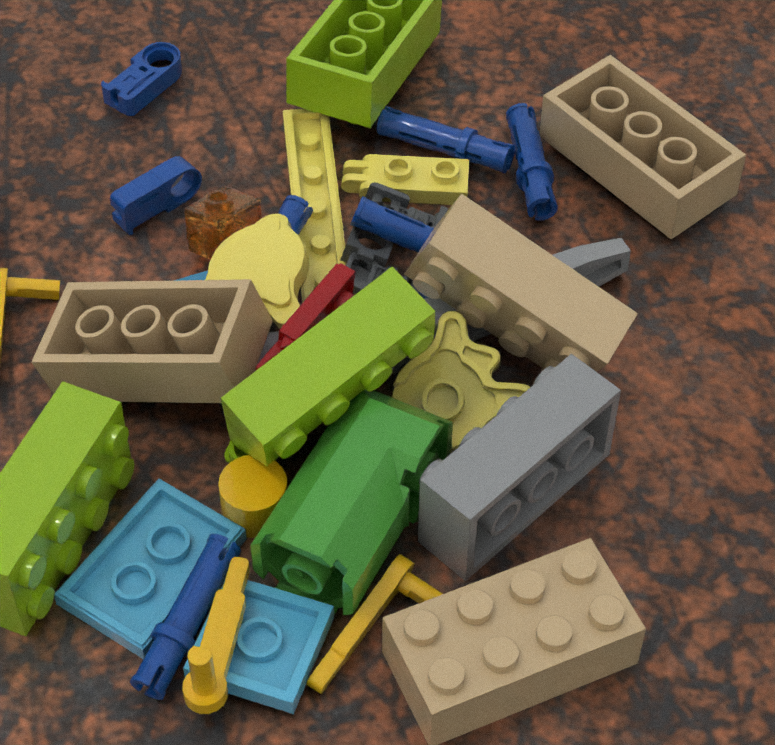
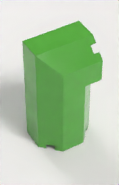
M366 389L349 401V408L338 420L328 425L250 545L253 570L263 580L267 573L270 572L279 581L275 588L334 606V614L341 607H343V615L355 612L402 530L409 526V522L414 524L419 520V481L422 473L433 461L438 458L444 460L448 457L452 448V421L377 391L369 392Z

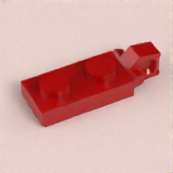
M342 263L335 264L281 327L278 341L255 366V371L355 295L353 294L354 270Z

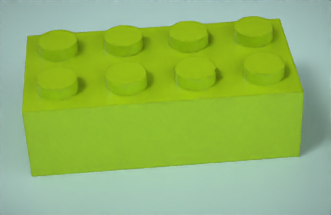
M333 0L286 58V103L304 108L310 112L341 119L354 125L371 128L381 111L385 109L439 34L442 0Z
M62 381L0 472V627L26 637L37 619L41 620L47 615L54 600L55 589L64 575L71 574L77 567L82 554V546L92 530L98 531L102 527L108 514L109 503L117 490L124 489L130 482L135 464L134 460L131 459L128 443L129 430L125 426L120 401Z

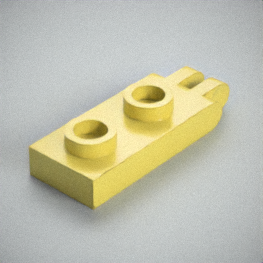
M368 154L363 157V160H348L344 163V176L342 177L341 188L347 193H359L360 197H365L370 184L376 182L407 194L410 198L409 203L453 205L461 193L466 197L468 196L469 159ZM387 197L382 199L383 202H391Z

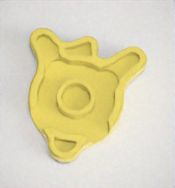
M270 214L261 218L255 224L233 233L218 246L209 262L205 280L251 279L273 322L281 329L300 306L298 293L307 277L309 258L300 237L292 230L288 218L282 214Z
M447 311L438 320L436 336L431 345L419 356L411 359L399 371L393 384L392 398L452 421V448L450 450V453H452L459 447L462 439L470 430L475 427H484L496 417L501 406L513 396L520 397L530 386L520 383L495 381L492 378V374L501 363L499 351L493 347L476 344L471 341L468 336L466 319L463 315L456 311Z

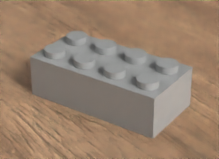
M570 354L556 367L548 366L538 375L532 387L520 397L513 396L501 406L496 417L484 427H475L470 430L454 452L444 460L437 459L424 470L419 481L418 542L464 581L468 580L610 454L621 390L573 354Z

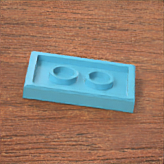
M158 479L55 592L56 605L144 659L153 643L150 635L155 625L160 622L164 623L202 553L209 535L219 534L227 537L228 540L223 548L228 549L233 541L241 547L247 540L246 529L165 481Z

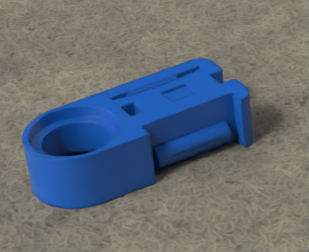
M168 42L152 43L130 59L131 66L111 82L106 83L102 81L101 87L104 103L126 116H134L181 77V55L175 45ZM159 60L172 62L166 67L151 66L153 62Z
M176 156L168 159L115 190L110 195V204L116 209L112 212L113 221L127 234H134L133 229L164 210L169 213L189 201L200 188L202 182L201 173L183 157ZM182 174H184L183 177H182V179H181L174 187H172V185L174 184V182H175Z

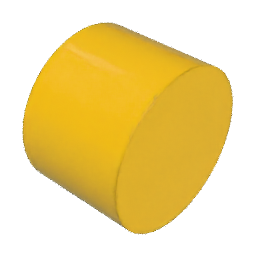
M250 455L236 458L226 465L220 474L218 482L222 515L245 528L246 537L255 538L288 488L287 476L282 466L275 460L266 466Z

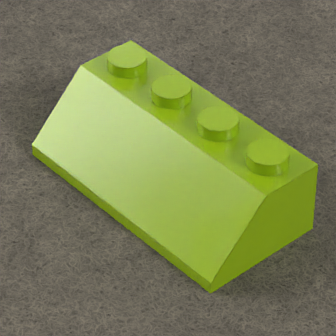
M393 267L389 268L221 397L230 440L237 448L266 466L279 456L282 459L292 456L304 445L308 433L322 422L325 425H329L338 420L349 408L350 400L364 389L370 392L380 387L391 375L392 367L406 356L410 359L419 356L429 347L434 339L436 311Z

